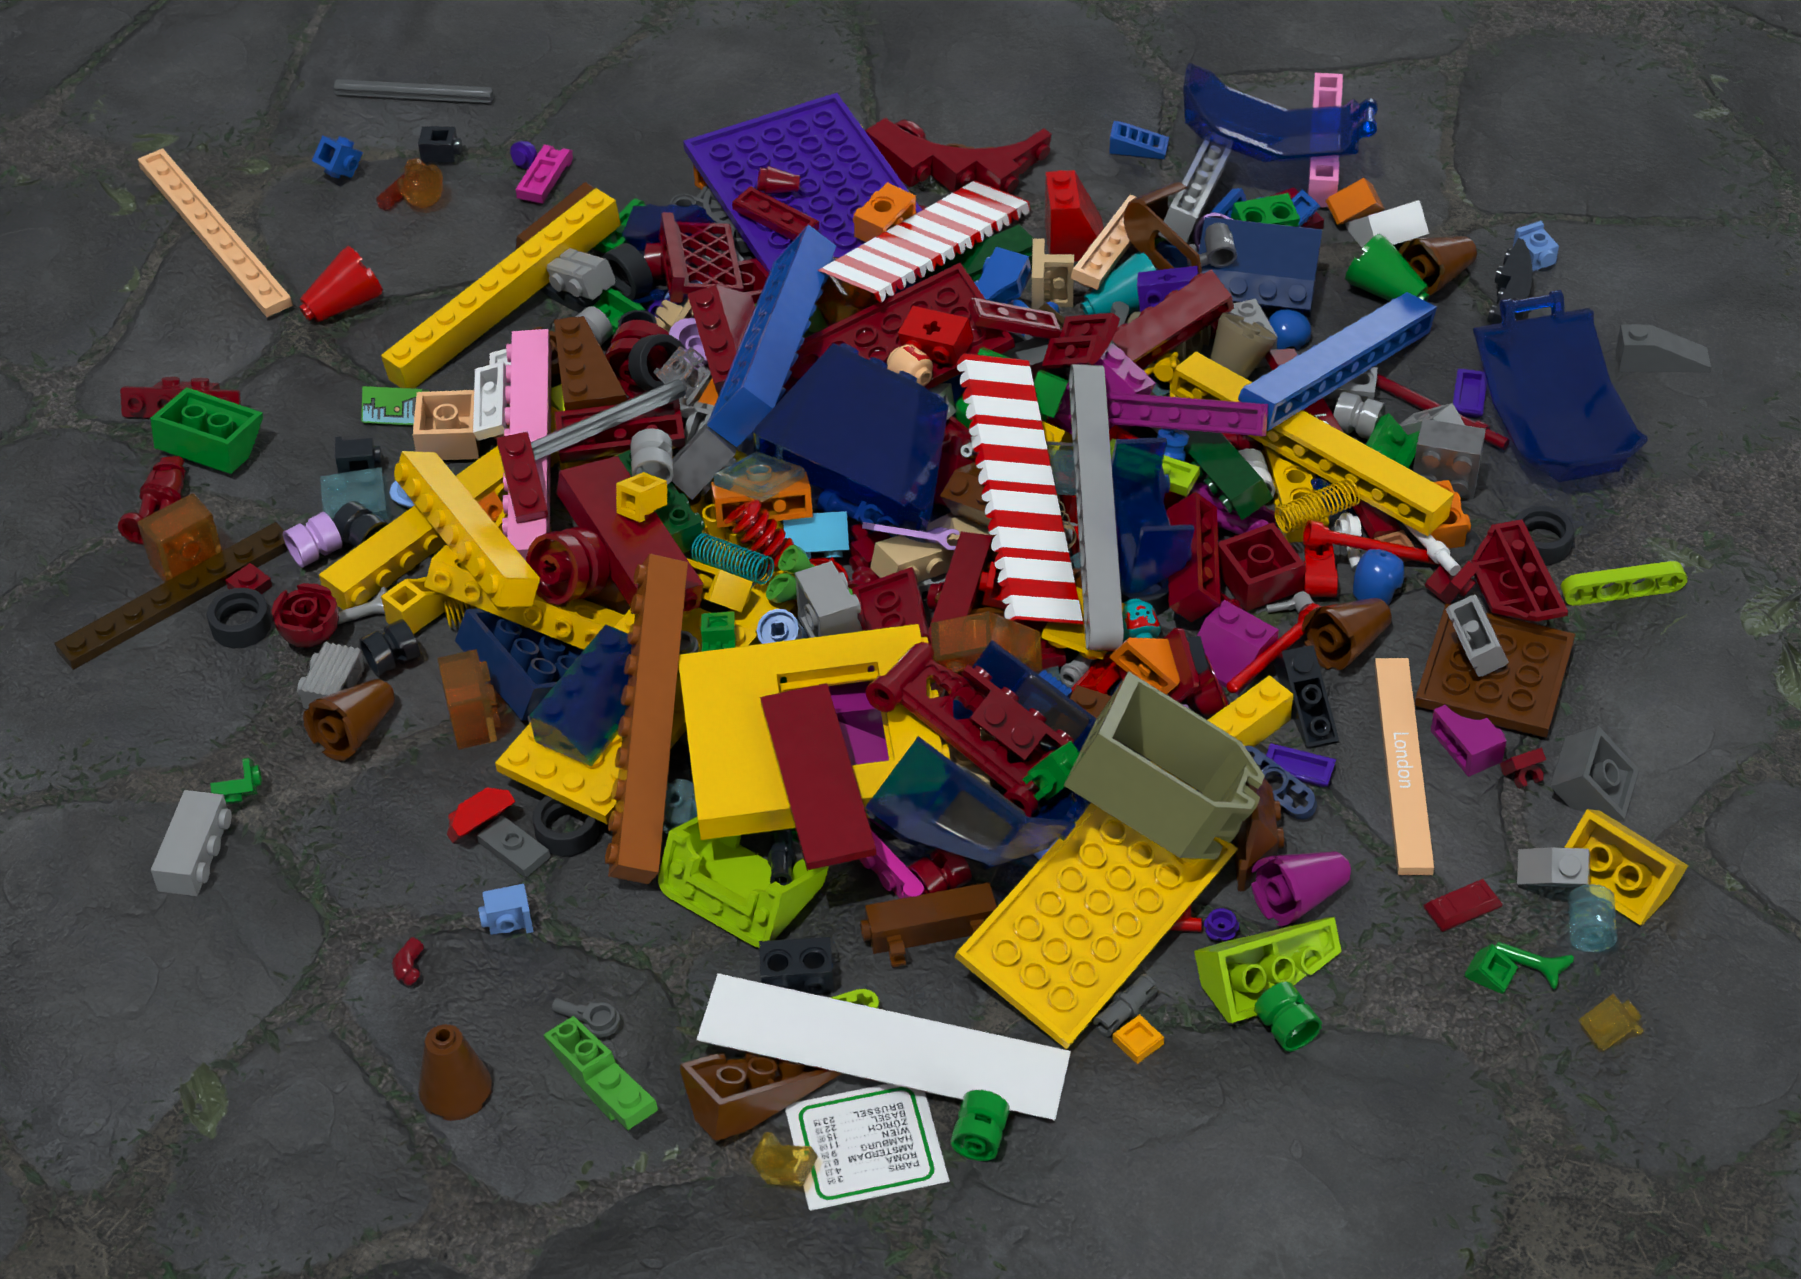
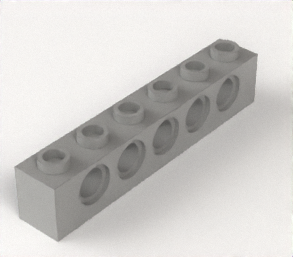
M1210 131L1182 182L1188 188L1177 192L1164 219V222L1186 243L1224 170L1235 143ZM1161 233L1158 234V236H1161V237L1165 238L1169 243H1171V242H1170L1165 236H1163Z

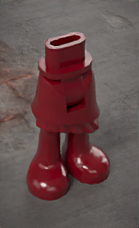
M179 456L162 457L160 462L154 465L153 470L140 488L139 497L142 502L139 513H126L121 516L118 522V531L123 537L143 545L149 543L150 536L156 543L160 544L166 543L174 537L177 531V522L173 517V512H179V507L182 503L181 492L185 476L183 458Z

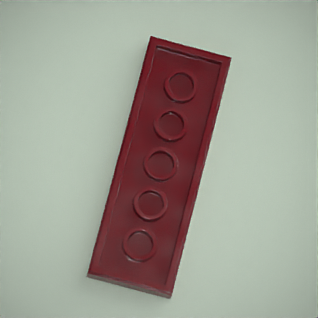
M824 683L760 697L762 711L806 869L812 870L877 855L875 842L828 684Z

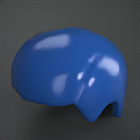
M1289 309L1279 310L1273 313L1268 320L1278 337L1277 349H1286L1293 346L1296 350H1299L1311 338V325L1306 316L1298 311Z

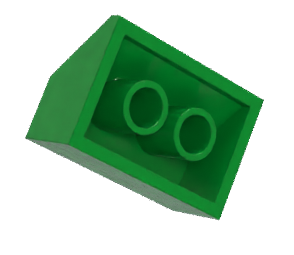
M186 387L150 418L154 448L232 474L249 458L264 418L263 412Z

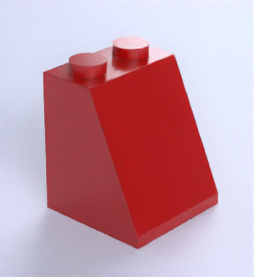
M1075 170L1046 172L1045 230L1049 254L1074 255V262H1078L1104 229L1102 217Z

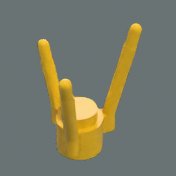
M1177 352L1172 354L1166 353L1157 359L1156 363H1151L1144 370L1148 376L1154 373L1158 380L1169 382L1170 397H1176L1175 394L1171 393L1174 368L1180 364Z

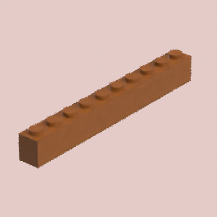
M650 553L642 565H637L634 573V584H638L637 594L632 599L631 614H635L634 624L630 626L627 639L628 644H632V648L624 668V673L629 675L628 685H625L621 697V704L625 705V716L621 717L618 727V736L622 737V746L618 748L615 757V767L619 768L618 779L614 781L612 788V799L616 800L615 811H612L608 824V830L613 832L612 843L608 844L605 854V863L609 864L608 877L649 884L659 873L688 562Z

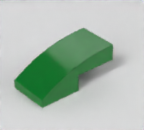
M735 611L701 614L702 652L736 647Z

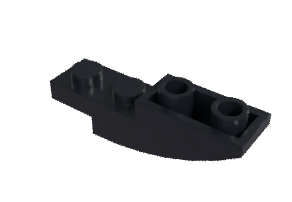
M1518 238L1513 249H1507L1503 262L1504 267L1499 266L1497 269L1494 283L1498 284V305H1492L1487 322L1492 323L1490 336L1502 338L1510 320L1522 323L1525 317L1533 269L1529 249L1524 239Z

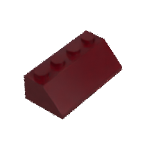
M714 285L687 295L711 376L719 396L755 305L750 294Z

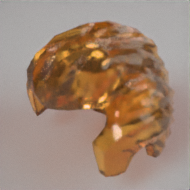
M419 158L408 159L404 167V179L400 178L397 181L398 190L412 206L426 209L436 204L442 195V172L435 164L427 166Z

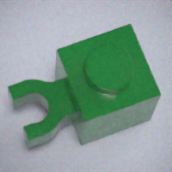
M1072 741L1049 754L1027 772L1028 775L1022 779L1025 784L1031 781L1036 784L1040 790L1034 795L1037 801L1043 797L1049 800L1067 788L1064 786V783L1079 755V751Z

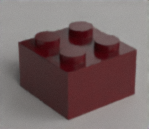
M1274 522L1218 542L1219 575L1236 599L1240 601L1245 611L1303 591L1305 563Z

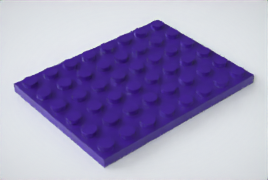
M838 93L683 141L684 150L754 256L768 273H770L774 261L793 240L732 209V201L749 186L757 189L759 168H766L768 165L800 175L798 192L767 195L818 220L819 229L817 231L836 245L832 256L835 260L866 243L854 237L853 216L859 207H863L870 200L874 192L879 191L887 182L909 192ZM916 202V214H917L918 212L922 211V209L920 208V206H919L918 203Z

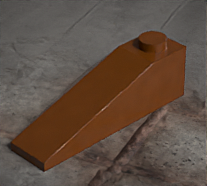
M745 1052L744 1059L726 1060L724 1054H714L680 1064V1073L695 1121L714 1141L748 1131L842 1074L776 1058L759 1057L758 1054Z

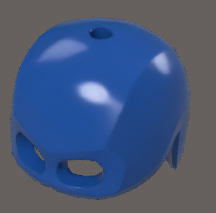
M1369 549L1360 558L1354 574L1353 595L1356 600L1379 598L1389 605L1395 590L1401 588L1403 584V560L1395 554L1381 549Z

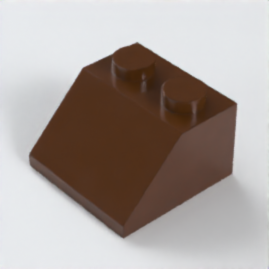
M974 462L954 471L940 497L953 515L988 527L989 522L993 518H987L985 515V508L988 502L982 499V490L986 485L979 483L978 477L982 469L976 467Z

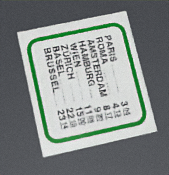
M884 1084L795 1102L785 1108L809 1211L949 1182L924 1091Z

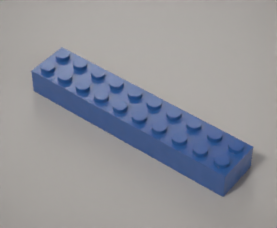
M809 224L774 261L707 423L708 427L736 447L745 439L749 441L753 439L760 429L761 425L759 424L764 419L767 422L770 421L779 408L776 403L786 390L783 385L792 374V371L789 369L796 362L799 356L796 352L805 340L802 335L811 324L808 319L817 309L815 303L822 295L823 290L821 287L829 277L828 274L818 270L835 261L832 256L836 245Z

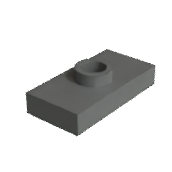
M503 815L477 835L478 843L525 878L550 858L549 849Z

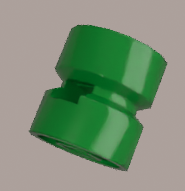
M1287 981L1278 983L1266 990L1258 998L1254 1011L1266 1026L1272 1028L1271 1033L1283 1049L1290 1052L1310 1043L1321 1030L1322 1021L1308 1004H1304L1305 1000L1294 985Z
M971 1090L963 1096L958 1113L959 1119L955 1123L951 1136V1146L960 1155L976 1161L994 1159L998 1154L1002 1140V1131L1006 1126L1010 1112V1106L1007 1101L1000 1095L987 1090Z

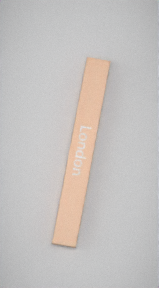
M1375 658L1374 667L1398 875H1433L1434 862L1409 658Z

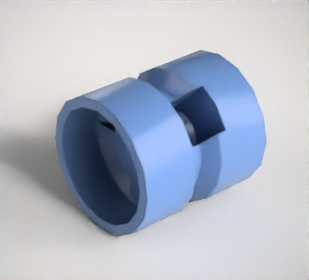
M785 609L768 611L758 622L757 635L762 644L807 638V633L795 616Z

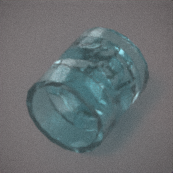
M1594 884L1583 885L1571 891L1568 896L1571 944L1575 948L1586 952H1601L1610 949L1617 941L1614 893L1604 886Z

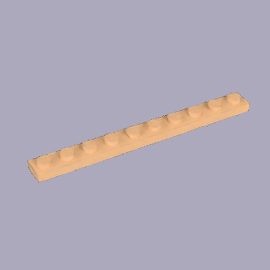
M163 148L138 158L141 170L266 317L293 306L290 295Z

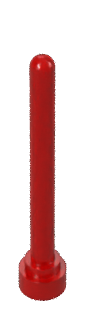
M1308 520L1304 528L1303 544L1307 546L1319 547L1320 545L1330 543L1365 551L1381 549L1391 552L1399 558L1441 565L1436 564L1427 555V550L1331 531L1329 527L1324 526L1323 522Z
M1315 603L1307 605L1299 613L1298 623L1227 683V690L1230 693L1238 692L1274 661L1282 651L1288 649L1306 633V630L1302 632L1305 616L1313 609L1321 606Z

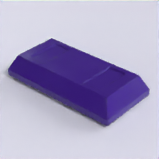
M1458 368L1453 404L1460 415L1479 418L1483 415L1488 372Z
M1270 743L1266 753L1267 757L1299 781L1323 788L1328 786L1336 763V759L1272 743Z

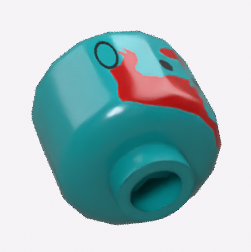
M1131 599L1124 602L1125 607L1122 612L1123 643L1128 638H1157L1161 632V625L1151 603L1140 599Z

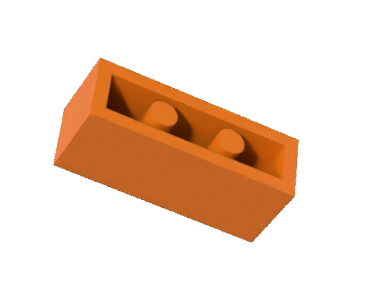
M806 472L711 482L713 511L717 528L735 526V521L728 524L724 523L727 516L740 505L755 499L761 503L760 510L766 509L769 512L768 519L782 521L813 517L811 487Z

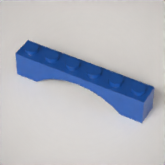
M996 247L992 256L986 258L979 281L976 280L974 282L985 299L1007 304L1019 298L1032 274L1029 256ZM962 373L943 382L951 383L955 409L957 398L966 389L960 385ZM942 399L939 401V405H943Z

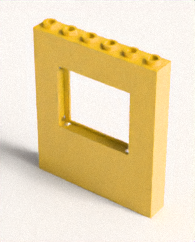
M919 624L680 654L678 664L701 840L795 828L762 711L760 697L827 683L828 686L872 681L878 676H884L914 644L920 642L928 643L927 637H921ZM874 666V671L868 672V667ZM786 677L787 683H780V678ZM926 679L927 696L929 698L939 697L937 690H931L930 683H935L933 679ZM900 703L891 712H881L889 760L852 765L867 818L950 807V793H955L956 789L953 772H947L945 766L950 765L948 744L941 745V735H938Z

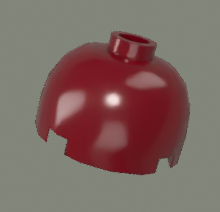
M303 583L297 585L298 590L290 593L285 590L280 593L273 603L272 615L278 633L288 643L297 647L310 648L321 645L330 639L338 625L339 610L336 598L332 596L331 591L327 587L319 584Z

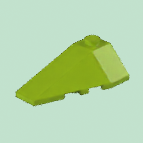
M1335 917L1225 941L1194 951L1201 986L1228 1023L1256 1016L1257 1014L1254 1011L1255 1004L1258 998L1270 987L1285 981L1295 985L1305 976L1314 974L1342 952Z

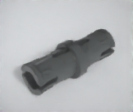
M1142 974L1123 993L1118 992L1113 997V1002L1109 1007L1093 1019V1023L1097 1025L1096 1029L1104 1036L1109 1037L1129 1017L1133 1019L1139 1013V1008L1158 991V986H1154L1156 984L1150 976Z

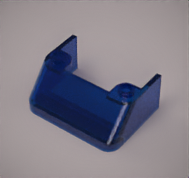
M1166 438L1116 439L1111 460L1119 573L1126 593L1143 592L1184 569L1186 562L1191 560V542L1195 530L1194 525H1170L1163 503L1165 493H1169L1170 490L1169 475L1164 474L1162 467L1167 446Z

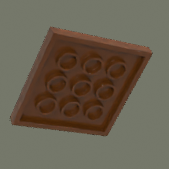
M1446 603L1417 691L1414 706L1434 710L1446 705L1456 714L1468 719L1483 720L1488 718L1493 725L1547 738L1573 647L1575 633L1486 613L1509 663L1493 672L1478 677L1446 611V608L1451 604Z

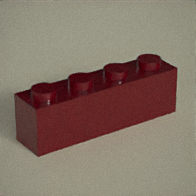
M1212 269L1206 273H1200L1194 276L1189 284L1182 289L1170 292L1164 298V301L1154 307L1151 306L1144 309L1139 314V317L1129 324L1124 323L1117 327L1111 342L1120 348L1139 368L1144 369L1218 320L1223 312L1233 310L1232 295Z
M1197 492L1192 493L1167 509L1169 607L1190 622L1221 605L1217 507Z

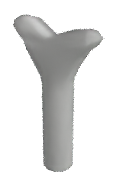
M382 587L378 595L369 603L339 611L338 625L372 614L385 615L381 596L387 592V589Z

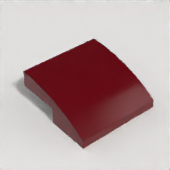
M1114 313L1066 316L1060 338H1050L1042 366L1047 369L1071 367L1072 364L1094 365L1112 341L1120 318Z

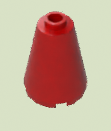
M350 246L341 250L300 298L302 305L299 306V309L308 321L314 319L316 322H320L377 298L382 294L383 289L370 267L366 268L361 262L363 260L362 257Z

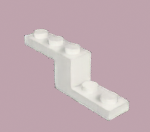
M506 349L490 353V365L475 369L473 433L478 441L504 434V429H507L505 407L510 406V404L506 403L505 386H511V383H507L506 365H511V362L507 361Z

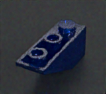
M653 204L633 206L622 237L640 251H645L646 243H660L659 233L662 212L673 213L675 222L715 223L716 221L706 213L703 207L695 204L690 206H677L674 204H669L668 206H656ZM683 233L689 237L693 235L691 233Z

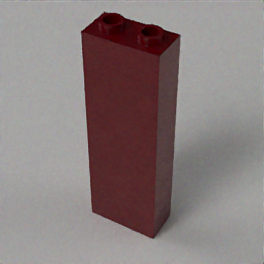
M618 456L559 471L557 495L577 526L588 528L596 533L605 545L609 557V575L630 607L638 589V584H634L636 567L638 564L642 565L649 553L688 562L683 612L700 607L704 584L656 512L645 515V521L642 522L617 513L616 483L631 477Z

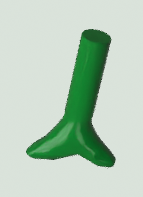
M1499 941L1496 944V947L1513 962L1539 970L1546 977L1552 989H1555L1559 983L1558 974L1566 970L1574 961L1573 955L1542 957Z

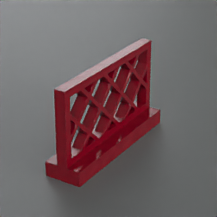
M662 212L659 240L670 302L682 303L683 294H689L714 285L743 292V284L730 224L675 222L673 213ZM683 233H691L693 235L689 237ZM712 234H724V235L718 238V237H716V236H714V235H712ZM703 239L704 241L708 242L709 244L704 245V244H702V243H700V242H698V241H700V240ZM691 247L696 251L692 253L686 250V248ZM720 248L725 252L721 254L715 251V249ZM706 255L712 260L707 261L701 257ZM694 263L699 267L695 269L689 266V264ZM723 264L728 269L724 270L718 267V265ZM706 272H710V273H712V274H714V275H716V276H714L713 278H711V277H709L708 275H706L705 273H706ZM694 279H696V280L702 282V284L689 283V282H691V281H693ZM725 280L733 285H725L721 282Z

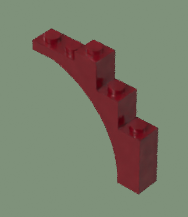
M886 117L865 130L896 175L907 186L911 188L931 175L951 192L959 190L974 180L1007 193L1013 192L1019 184V173H1024L1031 165L1044 160L1048 156L1052 136L1049 131L1043 128L1025 141L994 148H960L937 144L912 135L892 123Z

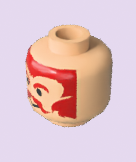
M904 345L895 348L890 353L887 359V372L892 380L906 390L915 391L930 382L933 362L928 355L915 346Z

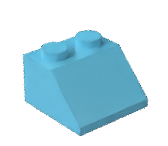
M847 511L813 513V517L783 520L784 531L786 532L785 538H791L794 545L802 548L808 559H811V553H824V558L843 557V552L849 551Z

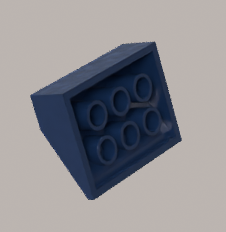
M1205 217L1199 255L1207 252L1205 232L1210 225L1224 223L1229 227V231L1232 232L1237 253L1236 260L1225 267H1215L1211 264L1202 266L1201 273H1206L1212 269L1232 295L1233 304L1256 299L1263 312L1275 313L1279 310L1289 309L1298 311L1306 317H1311L1322 229Z
M482 609L466 610L455 642L464 651L466 656L469 657L521 720H528V716L533 714L538 707L546 705L590 655L586 650Z

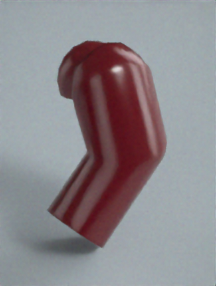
M411 937L392 961L394 977L398 981L401 979L406 986H411L420 976V971L413 967V961L424 950V946L414 937Z

